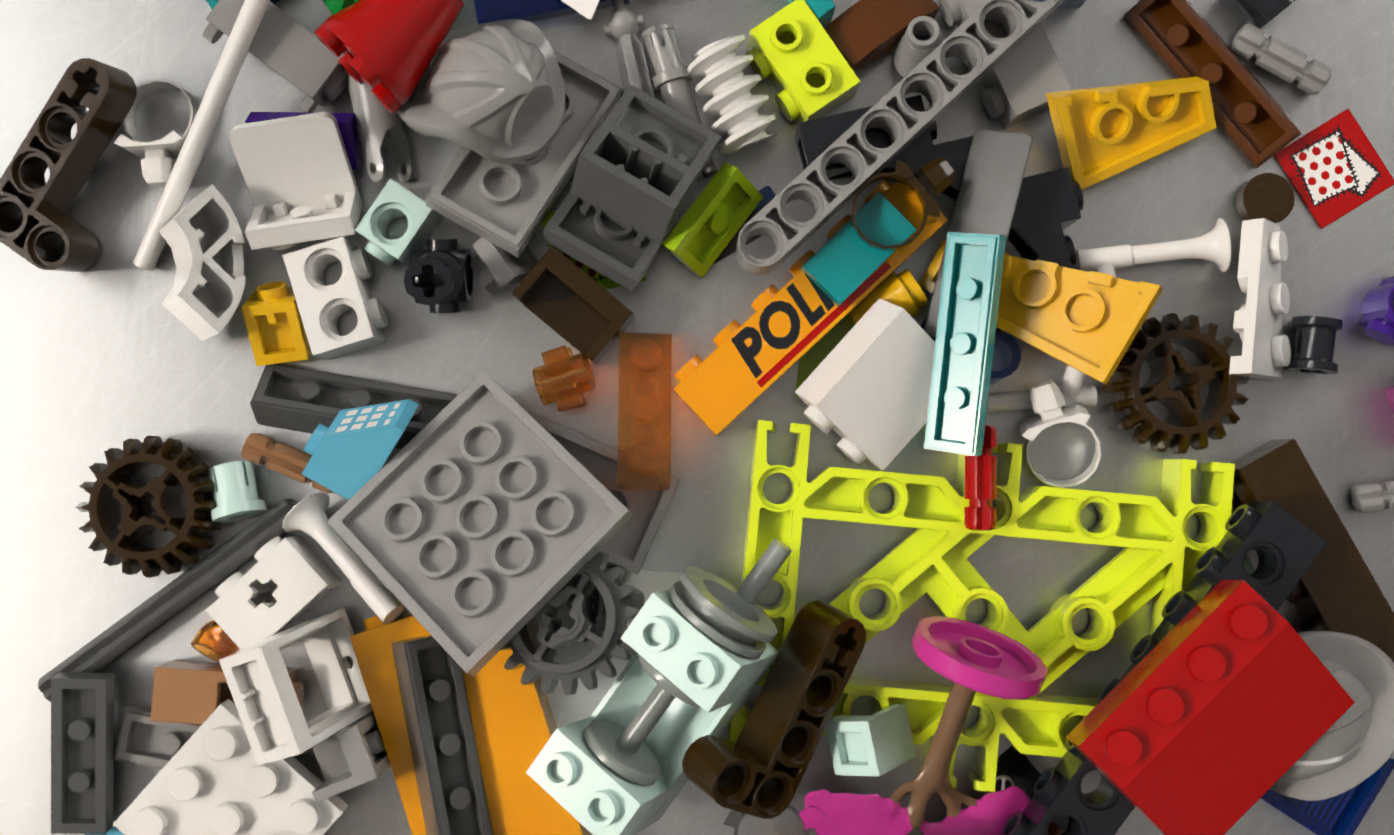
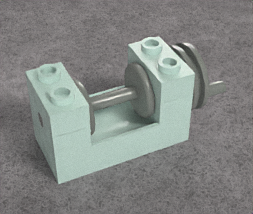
M776 538L773 539L738 589L709 571L688 565L680 574L681 581L674 583L670 590L653 592L620 638L636 651L634 656L589 718L557 728L526 773L592 835H634L660 820L689 780L686 778L682 767V761L689 746L698 738L706 735L720 737L775 662L779 651L770 643L778 630L774 622L755 602L792 552L790 547Z

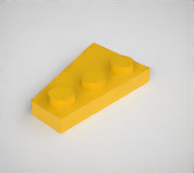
M1199 77L1046 93L1063 168L1069 167L1072 181L1076 180L1081 190L1217 128L1209 81Z

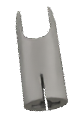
M345 71L369 177L374 182H379L384 178L386 169L381 150L384 147L394 160L398 178L402 182H409L414 174V165L404 121L398 112L393 115L371 93L373 88L365 82L360 85Z

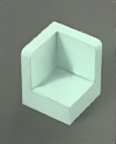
M893 704L873 715H838L831 718L826 727L835 775L880 777L916 756L907 709L904 704Z

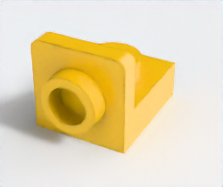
M274 281L257 286L255 292L250 295L241 307L256 366L308 360L312 352L292 287H288L284 281Z

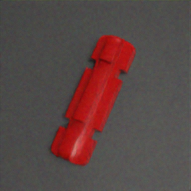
M985 425L982 455L965 456V499H969V507H965L964 524L970 530L988 531L996 527V508L992 507V500L997 499V456H992V448H997V430L991 425Z

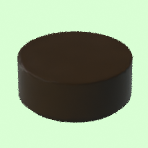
M1263 173L1246 181L1240 187L1236 196V208L1243 220L1265 218L1271 222L1278 223L1291 213L1295 200L1294 192L1289 182L1282 176L1274 173Z

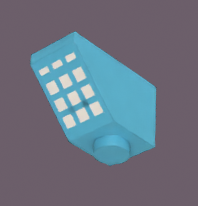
M411 399L340 410L329 428L319 423L305 445L303 451L312 456L302 475L349 500L381 470L419 404Z

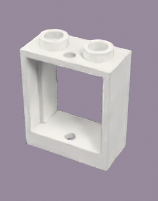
M345 608L303 621L219 660L258 766L299 755L373 711L350 639L354 632ZM301 640L304 642L328 707L326 712L308 722L305 720L280 650ZM348 656L352 658L353 666L348 663Z

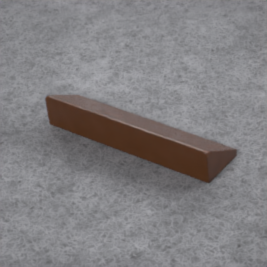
M1140 0L1124 14L1178 78L1199 77L1209 81L1216 122L1256 168L1302 134L1299 126L1189 0Z

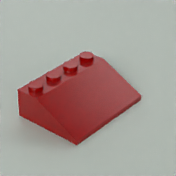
M1222 579L1066 738L1163 835H1224L1355 702L1290 623L1245 580Z

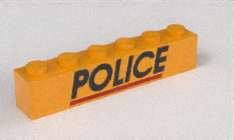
M885 179L863 201L867 204L880 192L917 229L907 239L909 240L920 229L923 220V207L917 194L909 187L898 182L892 185ZM940 212V218L936 223L926 222L922 232L911 244L896 250L839 307L801 270L803 265L815 255L811 249L808 250L789 268L788 271L794 277L780 290L773 284L769 286L750 305L756 312L744 324L740 325L734 319L712 340L718 346L716 350L704 361L698 355H695L674 375L680 382L673 389L674 393L716 437L849 314L885 278L935 234L948 219ZM849 214L842 218L826 234L829 240L851 219Z

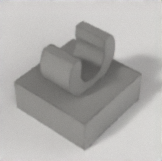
M482 237L472 245L478 255L472 259L471 268L477 270L487 266L494 277L493 281L485 287L488 292L520 283L538 262L527 245L519 258Z

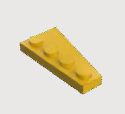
M943 240L919 283L923 290L931 294L934 291L946 240ZM1005 253L996 328L1107 385L1163 288L1161 285L1129 281L1115 278L1110 274L1095 271L1086 272L1059 266L1057 263L1038 259L1034 261L1010 256L1008 253Z

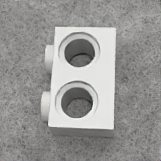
M342 236L282 255L313 356L330 360L386 342L382 328L388 326V319L379 297L372 298L367 279L373 277V270L369 257L363 248L358 249L357 245ZM340 261L343 269L341 278L335 284L326 286L323 281L325 268L332 262ZM355 310L358 317L357 326L353 332L342 336L338 330V320L344 312Z

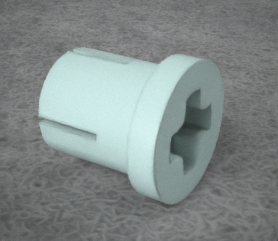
M251 461L227 462L209 469L210 481L212 480L214 485L213 497L216 502V508L210 511L212 522H237L255 518L267 512L265 501L259 500Z

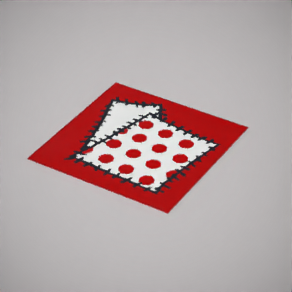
M1349 108L1274 155L1321 229L1394 185V178Z

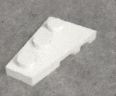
M1265 218L1242 221L1237 279L1241 291L1247 293L1246 304H1242L1240 310L1234 311L1233 330L1240 334L1243 347L1242 356L1230 357L1229 374L1261 380L1284 379V366H1289L1291 361L1290 340L1287 335H1283L1282 314H1287L1290 306L1288 287L1286 283H1281V262H1286L1288 258V241L1285 232L1280 231V225Z

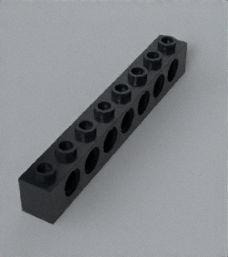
M1250 501L1248 504L1238 507L1226 522L1225 529L1228 532L1216 548L1208 549L1198 559L1193 569L1196 576L1184 592L1179 591L1169 599L1162 610L1163 621L1152 636L1147 635L1136 644L1130 654V661L1132 663L1120 680H1112L1103 689L1098 698V704L1222 579L1245 580L1263 599L1278 611L1324 548L1327 541L1274 502ZM1254 548L1258 554L1259 563L1256 570L1249 575L1245 569L1244 560L1246 554ZM1067 740L1065 748L1068 751L1055 768L1050 767L1041 774L1033 789L1035 796L1023 812L1018 811L1008 819L1001 835H1048L1050 823L1061 815H1067L1069 818L1068 827L1061 835H1115L1135 806L1101 772L1098 787L1092 792L1082 793L1081 782L1084 776L1098 769Z

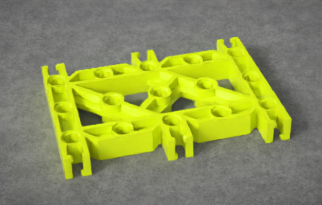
M758 420L755 426L741 584L774 538L790 547L792 552L772 578L777 580L782 586L781 598L772 606H762L755 602L774 622L778 632L770 644L780 651L794 622L803 518L918 528L865 574L853 579L846 587V590L829 604L857 619L864 625L867 643L880 631L893 626L900 618V614L925 593H927L946 617L967 621L965 612L970 602L982 598L987 604L988 612L986 618L979 625L1000 632L1023 644L1040 657L1047 667L1046 677L1040 690L1041 693L1089 651H1096L1106 646L1113 638L1115 629L1151 599L1150 635L1152 636L1164 619L1162 617V610L1166 603L1177 592H1184L1196 576L1193 569L1198 559L1208 549L1216 548L1228 532L1225 529V525L1232 512L1235 464L1222 462L1200 463L1199 472H1204L1199 503H1192L1191 470L1196 469L1197 460L1163 459L1160 500L1156 496L1047 486H1028L1019 494L1023 444H997V448H992V453H1000L997 471V499L994 500L996 503V527L988 531L970 530L964 524L965 507H969V499H965V456L970 455L958 454L955 489L945 477L841 467H824L807 482L811 425L790 423L789 433L797 435L792 464L790 467L784 465L771 466L767 463V432L775 433L776 423ZM773 473L783 474L791 483L790 495L781 503H771L763 494L764 481ZM878 483H884L889 486L894 497L891 507L881 513H877L871 508L868 498L870 490ZM1091 503L1097 509L1099 518L1095 527L1087 531L1080 522V514L1084 506ZM1192 514H1196L1201 522V529L1198 536L1192 540L1186 532V523ZM994 535L1126 547L1073 593L1065 594L1058 598L1051 606L1049 613L1028 631L1009 610L1003 597L988 585L967 559ZM870 589H880L885 598L883 609L876 615H863L859 606L861 596ZM1086 608L1090 614V625L1085 632L1075 635L1071 623L1073 616L1077 611ZM772 666L757 686L764 685ZM851 676L831 718L838 715H851V705L860 696L868 695L875 698L876 708L873 714L893 704H904L907 709L913 743L922 745L936 733L952 686ZM976 692L972 705L978 707L979 718L974 726L969 729H962L950 763L949 777L952 787L954 789L957 787V778L954 776V762L958 745L975 746V770L969 769V780L973 783L972 788L977 791L995 792L1000 734L1020 754L1062 758L1068 751L1065 748L1068 739H1065L1063 734L1064 724L1069 718L1080 715L1083 720L1098 705V699L1039 693L1037 696L1018 700L1003 699ZM745 703L729 724L727 738L729 741L737 742L752 710ZM826 729L823 733V736H827Z

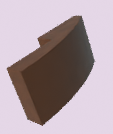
M860 0L834 19L824 29L852 70L856 71L890 54L895 40L903 37L909 23L914 18L929 16L935 19L940 7L933 0Z

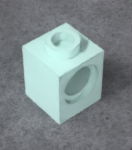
M390 178L355 231L369 240L363 249L389 267L395 259L410 267L413 251L423 249L426 240L430 239L444 217L427 207L424 200ZM397 217H407L408 228L405 234L398 239H388L386 233L388 224Z

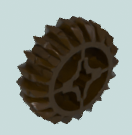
M1176 313L1164 315L1161 322L1155 317L1148 318L1143 322L1142 330L1139 329L1113 373L1115 382H1110L1107 385L1103 384L1101 388L1104 393L1115 392L1117 401L1109 403L1106 406V410L1109 413L1123 412L1124 416L1119 420L1117 428L1120 431H1126L1135 427L1132 438L1134 443L1145 444L1150 440L1151 450L1154 452H1165L1170 447L1173 454H1185L1188 451L1189 445L1194 450L1206 449L1208 447V437L1213 440L1224 438L1227 434L1222 423L1228 425L1236 424L1240 420V417L1231 406L1244 405L1249 400L1246 396L1236 391L1237 385L1246 384L1251 378L1229 374L1231 356H1229L1227 350L1232 346L1234 339L1227 336L1215 340L1218 325L1208 323L1200 328L1199 316L1189 315L1180 321ZM1171 343L1181 345L1193 352L1199 358L1202 365H1190L1185 361L1180 351H1174ZM1150 353L1151 359L1147 361L1150 368V376L1146 384L1140 387L1139 376L1145 358ZM1177 376L1180 380V386L1171 391L1169 382L1173 381ZM1208 382V396L1203 407L1200 393L1202 387ZM1160 402L1167 409L1169 416L1175 415L1179 426L1168 424L1157 418L1148 409L1146 403Z
M148 435L144 438L143 443L139 439H127L123 441V451L119 448H110L104 451L107 464L94 463L89 466L91 472L97 478L96 482H83V484L79 485L85 493L90 494L89 502L79 503L75 507L81 512H89L90 521L84 522L78 529L84 533L95 532L96 534L88 548L93 551L107 549L103 563L114 566L122 562V573L133 575L141 570L146 578L157 577L162 570L168 575L178 573L182 568V562L186 565L197 563L200 560L197 549L208 550L215 545L212 538L206 532L220 531L224 527L222 522H212L210 512L216 508V502L212 492L214 489L213 481H208L207 477L209 476V469L215 465L212 462L197 464L201 451L195 447H187L183 450L181 440L175 438H168L163 443L160 436ZM153 463L166 468L160 477H153L148 484L134 482L130 479L138 470ZM183 491H185L187 499V512L181 504ZM148 497H155L152 504L149 502L150 499ZM120 503H121V505H122V507H123V518H122V519H121V514H120ZM154 509L157 511V515H151ZM157 528L161 531H171L176 535L168 544L159 549L150 548L140 543L145 535H151Z

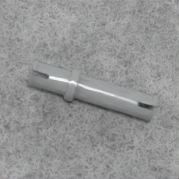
M660 24V36L664 46L660 45L655 26L646 29L641 35L645 41L655 72V76L652 78L655 91L661 92L665 104L702 124L689 84L693 77L687 71L688 66L683 64L673 24ZM712 157L702 171L704 179L714 176L718 171Z

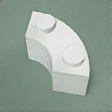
M210 184L159 230L172 249L176 265L173 289L162 305L201 341L219 334L228 324L241 301L246 283L242 248L245 241L242 230L230 205L215 186Z

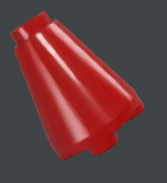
M359 0L330 16L314 31V34L335 56L339 57L344 53L338 60L342 68L360 85L365 82L373 88L371 93L394 115L412 96L464 7V3L462 0Z

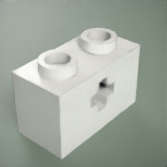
M301 535L286 537L283 540L280 536L271 539L256 552L254 558L258 563L245 575L239 571L226 579L215 590L214 593L219 598L205 611L240 650L292 627L342 581ZM275 582L278 586L272 594L275 600L269 601L265 597L271 589L268 583Z

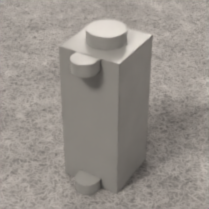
M219 0L206 18L210 23L205 28L203 37L212 44L216 43L223 34L229 37L245 0ZM269 2L248 52L305 93L306 96L300 103L299 109L303 112H313L318 105L322 106L327 98L334 101L346 88L347 76L345 70L338 63L342 55L339 57L335 56L313 33L272 2Z

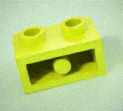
M805 0L793 1L749 31L747 47L749 51L746 52V55L752 54L754 58L750 66L756 74H760L762 79L769 78L778 91L775 95V100L789 121L797 119L800 123L825 117L855 96L861 81Z

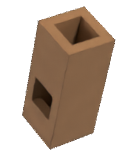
M174 660L155 667L150 721L202 725L216 708L227 699H230L235 704L220 663ZM286 667L302 709L304 685L303 683H298L299 668Z

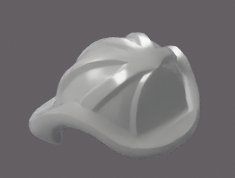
M507 19L476 24L451 31L447 34L412 96L397 112L411 129L423 136H435L446 139L494 162L517 163L539 154L558 133L565 111L564 82L551 44L539 27L533 23L519 19Z
M1307 631L1298 634L1355 703L1270 788L1284 796L1299 800L1318 801L1342 794L1373 775L1394 754V662L1381 649L1369 641L1354 635L1334 631Z

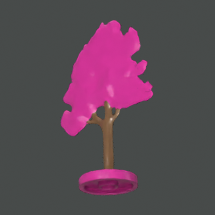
M933 616L921 619L911 642L917 657L933 671L954 682L922 768L911 781L897 788L890 798H882L876 793L869 795L853 794L850 792L830 793L826 789L809 792L804 797L805 809L799 812L804 824V830L814 828L817 835H907L917 826L924 835H1001L1008 819L1018 811L1023 812L1031 800L1025 793V790L1017 786H1011L1001 791L985 794L980 800L974 799L953 789L949 777L950 763L976 692L1003 699L1018 700L1037 696L1040 693L1047 673V667L1043 661L1023 644L982 625L950 617ZM936 793L940 795L947 806V817L940 822L928 823L925 820V811L932 795ZM907 794L912 795L909 805L900 808L901 801ZM961 803L969 807L966 809H961Z

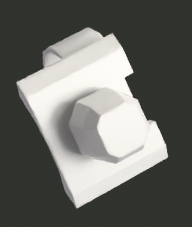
M153 79L142 82L136 87L137 96L135 102L123 121L125 131L131 139L121 134L114 143L140 157L143 178L148 185L160 188L166 186L176 162L172 156L179 155L199 105L190 93L169 80ZM164 88L181 91L188 99L191 110L189 126L183 136L173 130L162 139L148 143L142 142L137 136L134 125L136 109L142 99L151 92Z
M1053 380L1032 385L1030 390L1034 414L1040 413V416L1024 419L1018 426L1022 437L1026 438L1024 447L1027 464L1034 476L1047 485L1058 488L1075 487L1090 478L1097 470L1101 458L1100 441L1092 427L1087 423L1091 415L1085 406L1078 404L1062 409L1061 407L1066 403L1060 388ZM1065 422L1083 425L1089 429L1095 439L1096 451L1092 463L1082 474L1072 479L1055 480L1044 477L1034 469L1029 459V447L1031 441L1042 430L1055 423Z

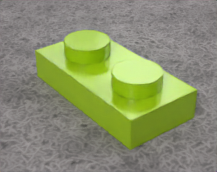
M724 162L662 245L690 272L703 278L764 197L737 167Z

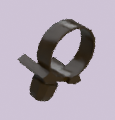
M944 158L934 159L918 170L920 176L917 178L906 163L897 160L893 172L879 173L867 179L856 191L851 205V222L857 236L870 247L882 251L899 250L916 239L922 232L926 222L936 223L940 218V206L931 195L934 193L938 197L952 184L956 176L955 171ZM881 179H892V181L906 185L917 194L923 207V220L919 231L911 239L899 245L884 246L870 241L861 233L855 221L854 206L857 197L866 186Z

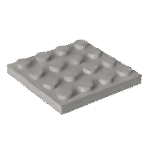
M483 370L350 498L327 523L468 675L474 677L633 515Z

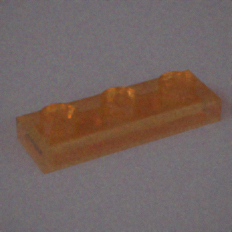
M620 332L616 489H670L672 334Z

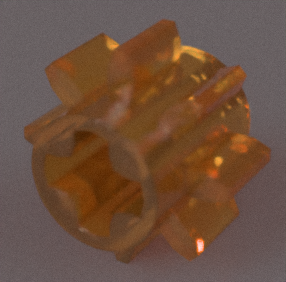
M565 345L542 352L541 355L545 365L533 368L534 383L542 403L548 405L556 402L559 412L587 405L584 393L595 390L596 385L585 353L572 355L571 348H566Z

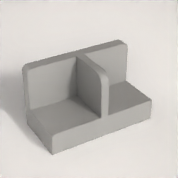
M373 711L313 746V751L325 782L317 787L312 794L316 803L374 780L390 767Z

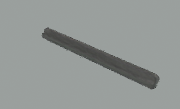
M283 499L42 676L37 682V687L43 693L45 699L51 702V678L59 672H100L251 561L256 552L276 536L282 538L289 533L282 528L283 520L297 503L293 499Z

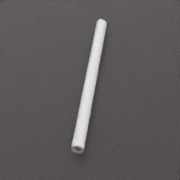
M245 0L134 258L133 263L139 268L153 271L166 243L159 230L179 212L270 0Z

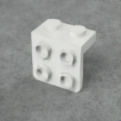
M318 112L239 124L232 128L229 140L254 204L245 229L251 250L268 247L274 250H284L301 242L314 240L326 242L342 236L346 238L349 235L356 234L355 229L358 226L363 203L336 118L331 113Z

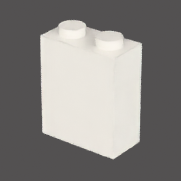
M879 298L795 391L809 406L803 414L825 434L833 429L842 438L836 446L854 463L860 466L867 460L883 471L927 422L935 341L904 308Z

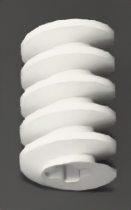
M744 34L730 36L701 48L691 56L697 58L687 68L691 77H705L696 85V94L703 97L713 96L702 108L706 116H721L712 124L710 130L719 135H729L718 147L721 155H730L744 151L779 135L767 134L765 130L777 119L776 115L759 114L758 109L769 100L768 94L752 95L750 91L762 80L760 74L744 75L743 69L754 60L753 55H736L735 50L747 40Z

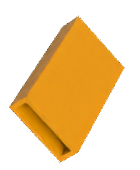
M412 614L399 619L395 618L387 624H384L376 615L363 620L366 630L350 636L412 835H427L392 643L430 635V633ZM512 649L500 650L474 677L468 675L462 669L493 835H592L526 773L557 729L547 695L542 693L541 676L531 685H524L521 683V678L525 665L518 669L506 670L504 665L513 654Z

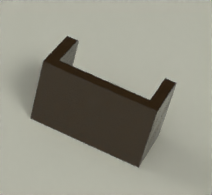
M553 246L546 251L512 292V295L521 304L595 365L635 319L631 310Z

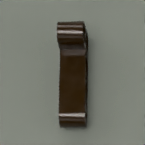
M81 58L74 61L65 71L0 178V242L42 270L83 272L96 262L98 243L95 236L66 215L135 102L137 96L136 85L133 78L127 72L91 58ZM76 123L77 133L75 135V138L72 140L71 129L73 125ZM49 167L50 177L48 179V182L46 183L44 174L46 169ZM20 211H22L23 221L21 226L19 225L18 221ZM63 239L65 242V252L61 257L59 246Z
M815 600L801 608L737 742L711 735L695 740L685 752L682 761L683 772L686 778L724 808L763 819H772L785 811L794 797L866 643L864 625L857 619L824 601Z

